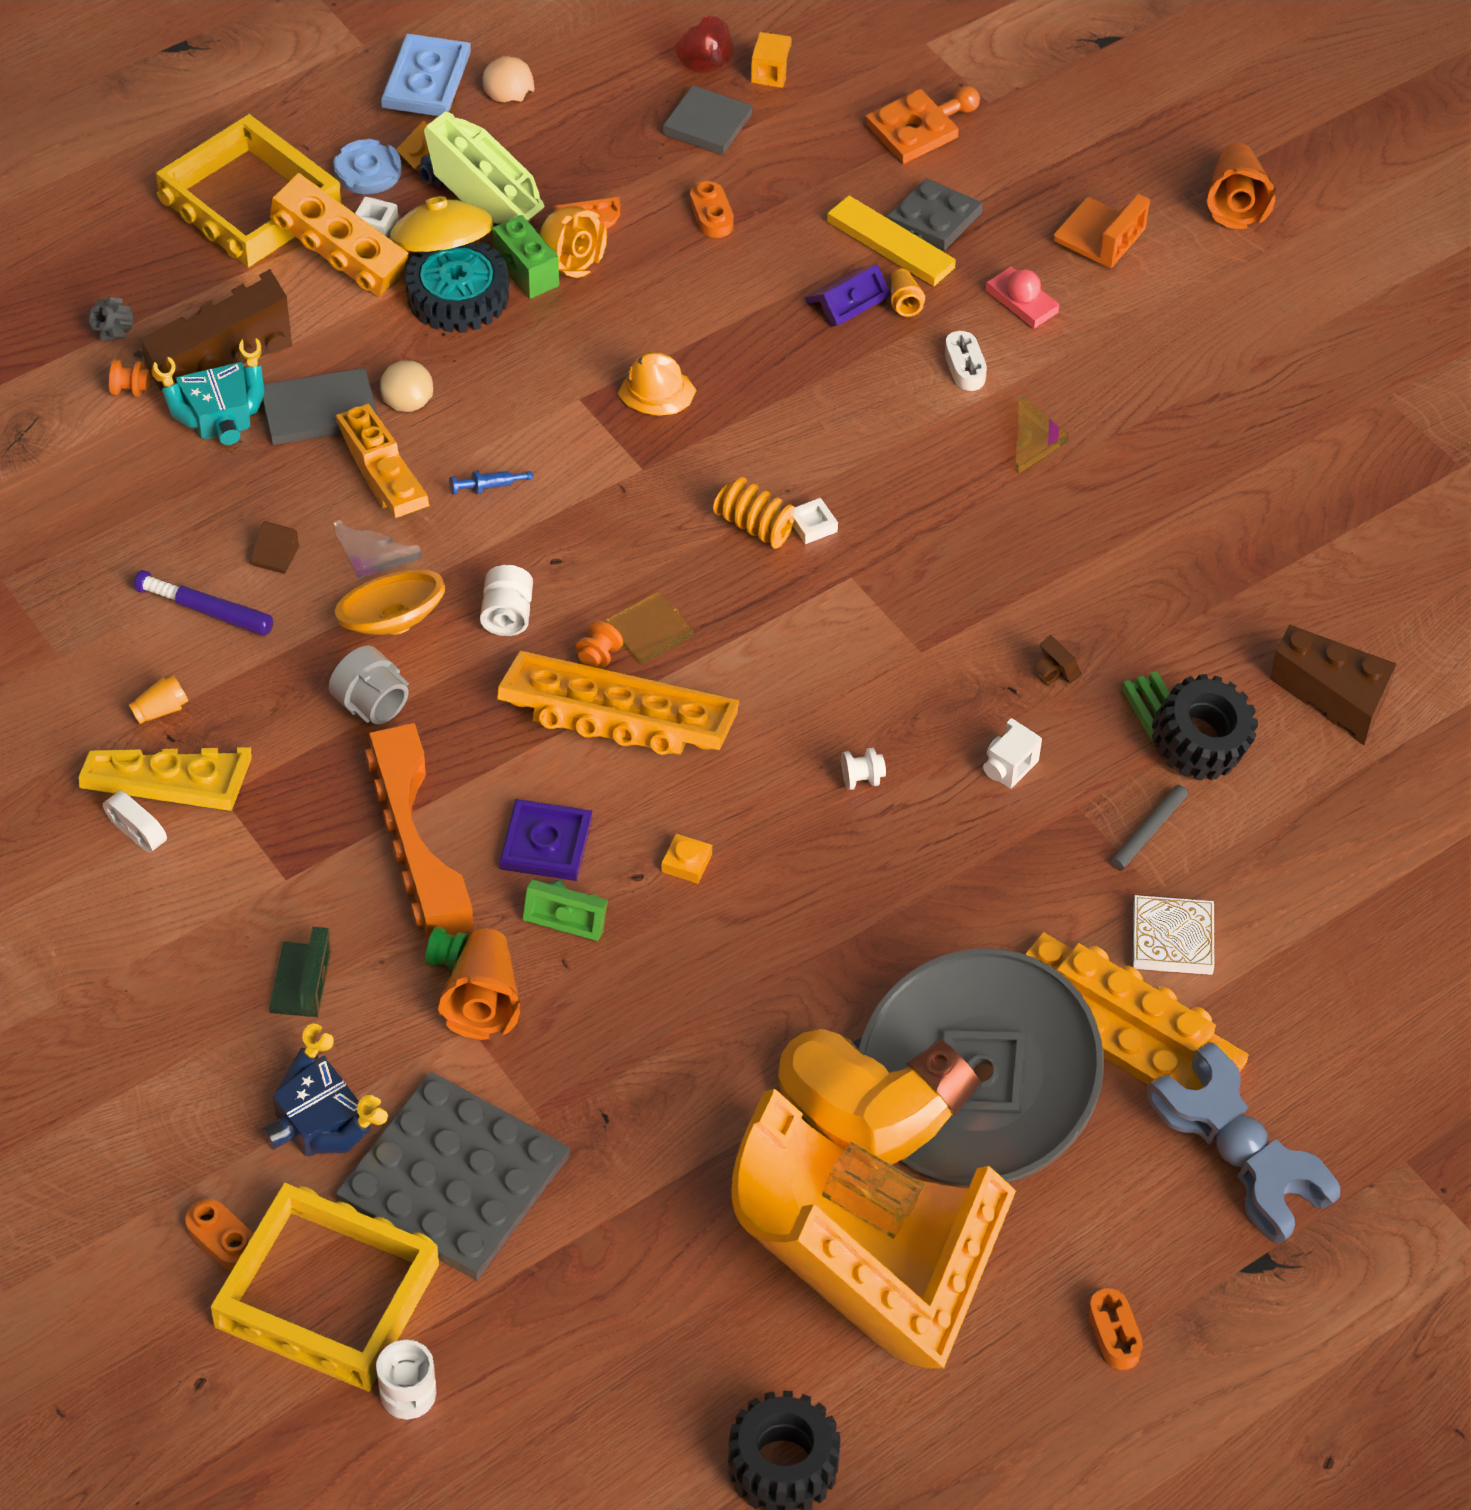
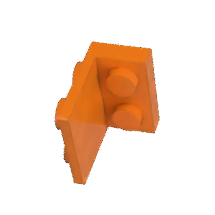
M1138 194L1129 205L1124 204L1120 211L1087 197L1055 232L1053 240L1104 266L1112 268L1146 229L1150 199Z

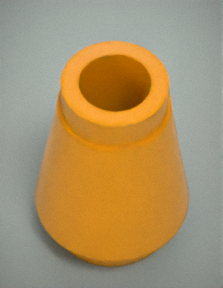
M897 269L891 275L892 308L902 316H914L922 310L925 294L907 269Z
M172 675L167 679L164 677L160 678L132 703L128 704L140 725L145 721L182 710L181 706L189 701L179 682Z

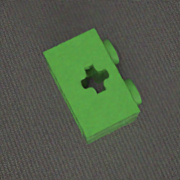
M523 215L492 228L493 248L499 252V257L503 256L508 269V275L529 299L559 286V256L546 244Z

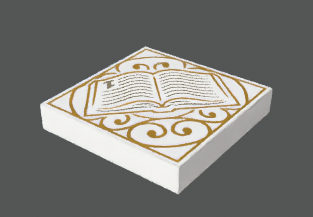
M1135 895L1133 901V968L1213 975L1214 901Z

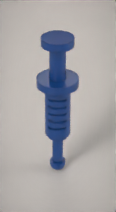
M477 470L472 472V479L457 480L455 476L449 477V488L452 495L458 494V489L473 488L475 494H482L483 489L510 486L516 480H531L533 473L526 471V473L512 475L509 471L481 475Z

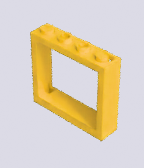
M250 114L156 172L157 196L165 206H170L177 211L188 224L192 223L203 232L208 240L218 243L226 250L230 257L233 259L237 258L248 268L295 236L287 230L280 229L272 219L246 236L187 189L249 150L288 181H291L300 173L341 203L340 183L338 180Z
M284 1182L211 1305L214 1327L369 1392L377 1378L376 1364L380 1353L385 1347L399 1339L439 1266L437 1244L433 1243L424 1234L418 1232L411 1234L398 1229L387 1219L382 1217L371 1218L357 1212L354 1207L345 1202L338 1201L334 1203L319 1197L315 1191L308 1187L300 1186L297 1188ZM291 1214L412 1262L411 1267L363 1352L240 1302Z

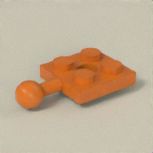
M964 86L956 91L954 99L937 106L922 89H919L866 115V126L902 164H905L958 138V127L948 116L958 111L963 113L973 112L979 106L980 96L975 88ZM908 124H916V125H918L919 127H918V128H913V127L906 126V125H908Z

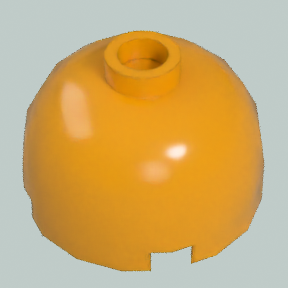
M568 206L555 210L543 223L539 235L559 256V273L579 278L591 272L584 270L593 262H600L606 247L607 231L605 225L600 224L597 218L600 216L596 212L581 207Z

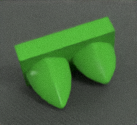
M532 879L527 887L523 921L599 941L604 930L608 900L600 898L597 894L587 895L569 890L562 880L544 883Z

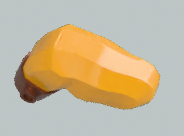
M825 1029L804 1032L791 1040L781 1054L778 1073V1084L782 1096L794 1105L819 1133L849 1153L876 1168L882 1169L907 1158L930 1141L950 1116L957 1114L981 1085V1080L965 1060L942 1039H939L907 1062V1068L889 1073L881 1063L861 1054L851 1040Z

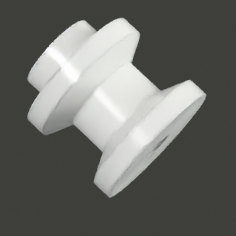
M873 747L866 749L864 757L853 758L849 751L842 752L841 766L847 790L855 789L857 781L867 779L872 786H879L880 777L886 776L885 761L882 754H876Z

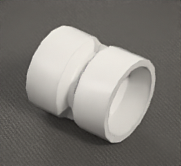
M501 565L492 568L486 574L480 622L489 632L500 636H513L522 633L528 627L533 578L526 570L514 565Z
M412 1340L395 1341L385 1347L380 1353L376 1364L381 1404L388 1413L396 1418H418L429 1411L435 1402L437 1394L432 1354L426 1346Z

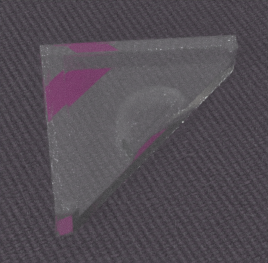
M340 520L333 522L334 531L358 579L422 559V552L418 545L409 547L393 542L392 537L366 529L364 532L343 526Z

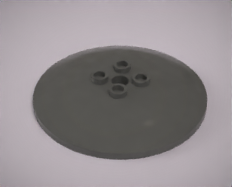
M992 948L969 949L943 955L926 962L907 974L888 991L874 1010L864 1030L859 1051L861 1054L881 1063L889 1073L907 1068V1062L939 1039L949 1044L972 1070L980 1064H989L994 1068L991 1078L981 1082V1085L955 1116L951 1115L930 1141L900 1161L911 1170L937 1182L969 1187L976 1169L990 1166L1007 1183L1036 1173L1056 1160L1075 1142L1089 1122L1101 1092L1104 1075V1052L1100 1032L1091 1009L1079 991L1061 973L1040 960L1019 952Z

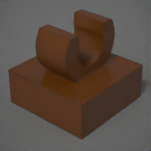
M1051 634L1039 644L1044 658L1040 659L1034 668L1039 672L1037 676L1047 686L1054 683L1060 675L1070 684L1081 675L1075 657Z

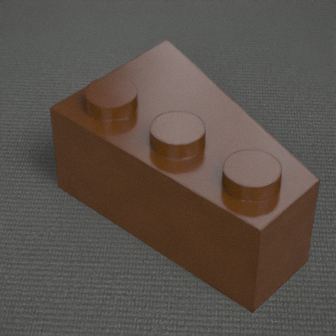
M1289 624L1277 648L1270 679L1306 705L1311 702L1327 713V720L1334 725L1341 723L1356 734L1355 739L1365 745L1389 693L1396 663Z

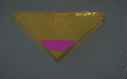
M1024 396L1019 398L1015 460V471L1017 473H1020L1067 443L1068 434Z

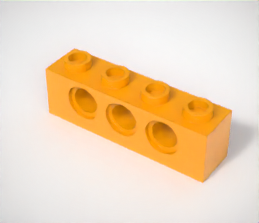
M300 173L273 197L269 218L280 229L289 231L301 240L306 248L316 251L327 259L336 270L343 271L353 278L362 289L372 292L379 298L404 273L409 254L407 251Z

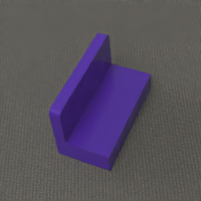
M878 264L857 268L811 293L805 299L808 304L820 302L831 327L842 324L890 297L891 293Z

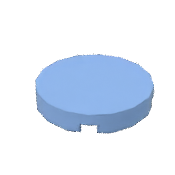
M357 140L345 145L338 157L337 155L335 156V179L339 181L341 187L350 192L362 195L378 194L390 189L398 182L401 175L400 155L394 147L387 144L388 147L380 145L378 140Z

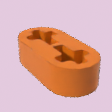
M1103 1288L1097 1291L1091 1298L1088 1317L1100 1351L1108 1365L1115 1369L1128 1370L1139 1362L1143 1347L1142 1337L1130 1305L1124 1294L1118 1290ZM1102 1304H1107L1110 1310L1116 1309L1113 1323L1107 1311H1101ZM1117 1335L1120 1336L1124 1347H1130L1129 1354H1123L1120 1348L1115 1349Z

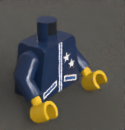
M310 1024L303 1031L302 1038L307 1047L299 1050L273 1096L277 1120L261 1128L266 1142L273 1150L293 1139L305 1156H313L318 1153H347L369 1133L371 1123L381 1125L387 1120V1111L376 1108L380 1105L381 1099L373 1095H366L358 1101L325 1056L318 1057V1051H327L334 1043L332 1035L324 1033L320 1040L316 1042V1038L322 1030V1026L318 1024Z

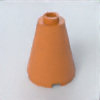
M1232 143L1226 146L1219 156L1207 192V205L1216 222L1227 228L1245 229L1249 224L1257 221L1258 224L1263 222L1273 211L1276 200L1275 189L1251 148L1243 143Z
M490 928L478 929L471 933L441 992L438 1006L439 1014L444 1016L446 1026L451 1031L466 1038L485 1040L489 1039L492 1033L502 1031V1035L509 1033L518 1023L521 1010L508 941L501 932Z

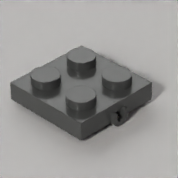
M926 178L888 215V219L914 235L918 234L919 238L945 251L982 213V202Z

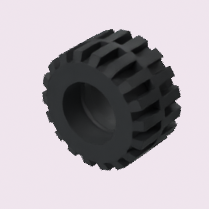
M1199 674L1196 679L1190 676L1185 678L1181 684L1177 683L1156 712V717L1152 721L1151 727L1155 730L1152 734L1153 743L1159 744V747L1156 749L1160 757L1166 756L1168 759L1165 764L1171 769L1176 766L1180 769L1179 774L1185 777L1189 773L1193 774L1194 780H1203L1206 775L1210 780L1218 779L1221 773L1224 776L1230 773L1250 748L1257 735L1254 731L1258 727V719L1252 717L1256 711L1253 705L1246 703L1249 697L1244 691L1238 693L1235 690L1237 685L1231 681L1227 685L1222 682V677L1214 675L1211 680L1208 679L1207 674ZM1190 718H1199L1209 723L1217 732L1218 737H1210L1200 732L1193 725Z
M783 1390V1397H776L774 1391L765 1393L764 1401L760 1402L757 1398H754L748 1402V1411L743 1409L739 1411L736 1415V1424H732L730 1429L728 1451L729 1476L731 1483L736 1482V1492L741 1498L749 1495L748 1504L757 1509L762 1504L766 1506L765 1510H795L798 1507L801 1510H811L813 1500L820 1504L826 1498L827 1489L832 1490L836 1482L841 1443L840 1432H836L837 1423L833 1416L826 1417V1407L820 1402L815 1406L811 1405V1397L803 1393L801 1398L798 1399L793 1397V1391ZM790 1441L801 1446L808 1456L798 1464L781 1466L765 1459L759 1451L771 1442Z

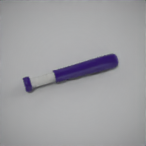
M145 570L139 571L135 577L134 589L137 592L145 593L149 591L169 599L171 598L178 605L261 636H266L272 630L273 618L267 613L183 585L178 587L166 583L165 581L155 579L150 572Z

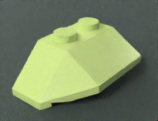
M445 111L424 129L434 174L461 201L478 206L492 216L493 223L502 224L520 215H523L529 222L545 207L543 201L540 200L539 191L533 176L484 128L466 120L454 118L453 114Z

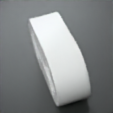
M966 331L952 332L946 338L945 358L954 382L963 390H978L984 386L987 367L977 339ZM960 347L966 351L965 354H962ZM969 367V370L972 375H970L968 371H965V368Z
M118 791L103 802L104 811L111 822L144 851L151 853L167 841L165 831L159 822L125 792Z

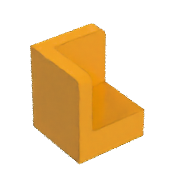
M765 32L759 33L752 56L751 83L784 87L787 57L792 40L790 36Z

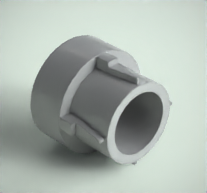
M367 645L355 649L337 665L329 681V692L353 715L358 714L367 723L371 721L379 725L394 718L404 707L409 695L407 687L409 683L399 674L400 670L374 646Z

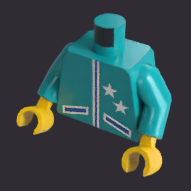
M255 338L257 350L250 354L244 351L243 340H241L239 345L240 354L246 360L247 367H243V363L239 362L176 377L175 384L172 379L175 371L174 361L169 357L166 358V365L170 371L168 373H161L158 370L157 363L154 362L152 376L157 381L163 382L164 388L161 390L171 416L186 427L195 429L200 438L209 439L218 436L220 442L224 445H232L239 441L241 437L240 431L246 430L251 426L250 416L257 413L265 393L262 366H258L257 359L261 355L260 341Z

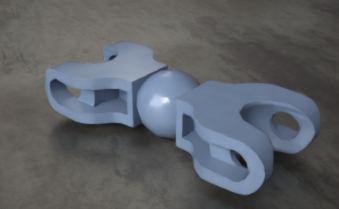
M1204 1043L1195 1050L1192 1058V1068L1200 1079L1203 1088L1199 1090L1186 1089L1171 1076L1165 1075L1156 1078L1147 1085V1099L1170 1128L1184 1133H1196L1208 1144L1216 1140L1217 1150L1222 1159L1233 1167L1242 1168L1237 1177L1246 1189V1215L1270 1241L1275 1243L1285 1241L1292 1235L1295 1227V1217L1284 1201L1285 1194L1301 1195L1316 1208L1328 1207L1339 1199L1340 1185L1316 1155L1305 1151L1289 1150L1277 1139L1269 1144V1134L1264 1125L1254 1117L1244 1116L1248 1106L1242 1100L1239 1093L1241 1084L1239 1068L1216 1044Z

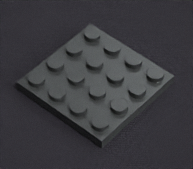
M431 1071L336 1192L337 1202L341 1201L351 1205L357 1212L371 1218L382 1217L387 1219L396 1228L408 1233L418 1232L426 1235L433 1243L437 1244L440 1261L478 1281L570 1157V1147Z

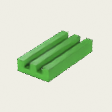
M1157 671L1150 673L1147 679L1143 675L1136 677V682L1134 683L1130 679L1123 681L1121 689L1152 743V734L1155 731L1151 728L1153 718L1137 692H1142L1151 707V712L1156 717V712L1170 693Z

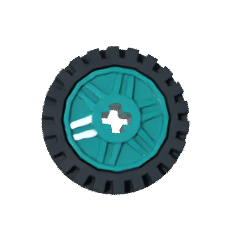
M476 240L450 249L417 252V256L413 255L411 257L410 265H407L405 286L409 308L412 309L414 316H419L420 321L425 325L431 322V328L438 330L441 325H444L445 332H453L454 327H459V332H467V326L471 325L473 330L481 328V321L485 325H489L493 322V316L498 318L502 314V309H505L507 306V300L509 299V277L506 262L503 256L499 257V252L495 248L490 250L489 244L484 242L477 246Z

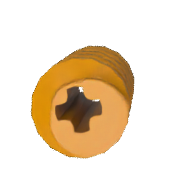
M743 476L734 483L726 484L714 500V513L723 515L724 519L729 522H735L736 526L741 529H747V532L752 536H759L762 542L771 543V547L774 549L780 548L791 532L795 507L789 504L780 511L783 504L782 499L777 497L769 504L771 493L767 490L757 497L759 486L754 483L746 489L747 479Z

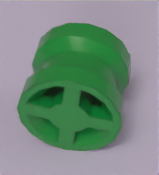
M436 926L428 941L425 956L426 965L435 967L441 964L447 966L449 971H452L469 935L463 932H458L455 935L447 933L445 928Z

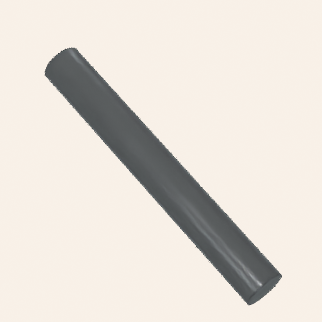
M1176 785L1111 859V864L1115 869L1123 871L1188 796V791L1185 787Z

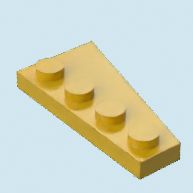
M237 747V753H218V748H201V754H178V749H162V752L155 755H143L140 749L89 751L79 774V787L108 793L123 791L129 796L232 811L252 759L251 747Z

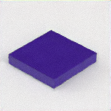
M515 799L499 860L500 869L577 881L592 822V810Z

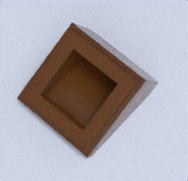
M266 521L263 522L258 533L250 564L285 574L299 548L297 531L293 528Z

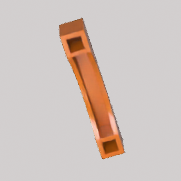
M415 723L369 733L371 748L365 750L366 762L369 772H377L378 779L374 780V787L378 802H386L387 809L383 810V817L387 832H395L397 840L392 841L395 860L397 864L404 862L406 871L401 872L406 895H414L415 903H411V911L415 926L423 925L427 940H429L436 926L445 928L447 933L450 934L474 930L472 905L463 876L446 866L430 852L419 837L412 821V806L417 791L426 776L424 751Z

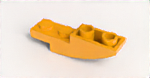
M369 404L354 407L349 411L336 415V421L365 481L383 509L388 507L394 517L398 518L429 506L427 493L400 457L397 442Z

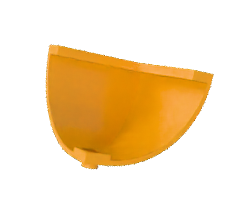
M776 1089L764 1091L740 1144L732 1175V1204L741 1226L889 1354L910 1365L927 1369L944 1368L1016 1190L990 1166L976 1169L969 1188L940 1185L905 1176L886 1168H876L844 1150L801 1119L803 1114Z

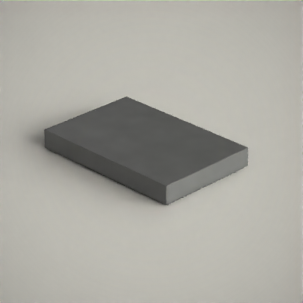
M366 368L264 384L265 393L262 401L272 445L342 434L336 421V415L349 411L354 407L369 404L377 414Z

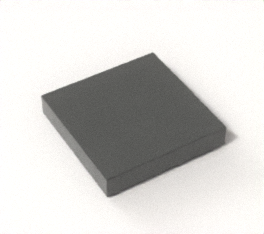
M692 85L663 125V134L724 155L751 117L752 105Z

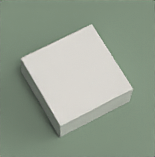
M821 498L797 506L794 509L792 526L805 544L837 532L838 522Z

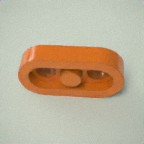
M702 181L695 184L690 191V205L701 232L712 238H722L729 235L733 230L734 216L723 188L712 181Z
M200 1200L194 1203L186 1213L185 1221L190 1238L222 1268L232 1271L254 1235L253 1232L222 1203L216 1200ZM205 1215L213 1216V1218L208 1221L200 1220V1218ZM233 1241L242 1242L238 1247L228 1246Z

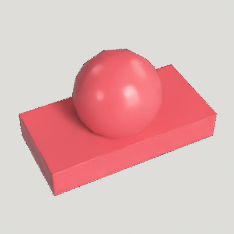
M1009 267L986 282V292L1033 329L1059 313L1060 304L1041 290L1040 278L1034 271L1028 269L1015 270L1013 267Z

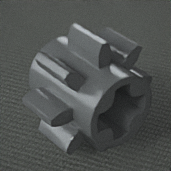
M108 296L107 300L98 299L97 304L92 307L89 314L91 330L100 332L101 340L114 341L115 338L124 339L126 338L125 333L129 332L132 328L133 314L130 311L131 307L122 306V298Z

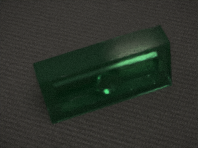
M313 927L309 944L283 942L269 1007L270 1013L318 1018L331 955L329 928Z

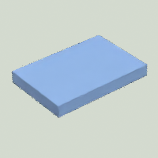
M406 34L381 98L382 108L440 116L445 111L449 112L471 53L470 43Z

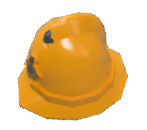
M650 351L639 356L632 366L628 368L627 378L624 379L617 395L628 407L638 412L662 416L677 414L690 406L696 389L688 377L681 374L679 365L671 356Z

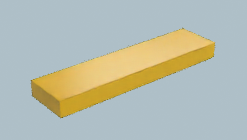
M850 195L828 212V223L902 268L907 269L932 286H935L955 268L956 259Z

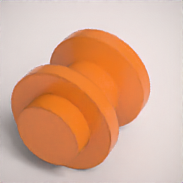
M114 359L112 361L109 373V390L111 395H118L121 389H131L134 397H141L143 390H149L151 372L149 369H145L144 362L136 361L133 368L123 367L121 360Z
M594 621L588 628L590 638H581L576 643L575 649L582 664L603 669L610 663L611 657L609 652L619 651L623 645V638L612 625L604 621Z

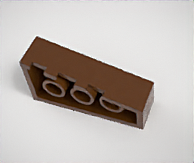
M271 269L259 275L261 280L246 288L244 284H241L232 289L233 295L215 305L210 301L200 306V310L190 319L186 320L180 317L143 337L141 342L144 361L151 375L154 362L157 363L158 370L161 373L170 372L165 361L167 357L171 358L175 363V371L172 376L174 384L176 383V377L239 362L246 363V360L240 354L239 345L241 340H243L244 351L251 354L257 350L255 339L257 338L261 344L260 357L291 347L292 339L287 296ZM153 377L158 388L162 391L161 389L164 388L163 382L157 381Z

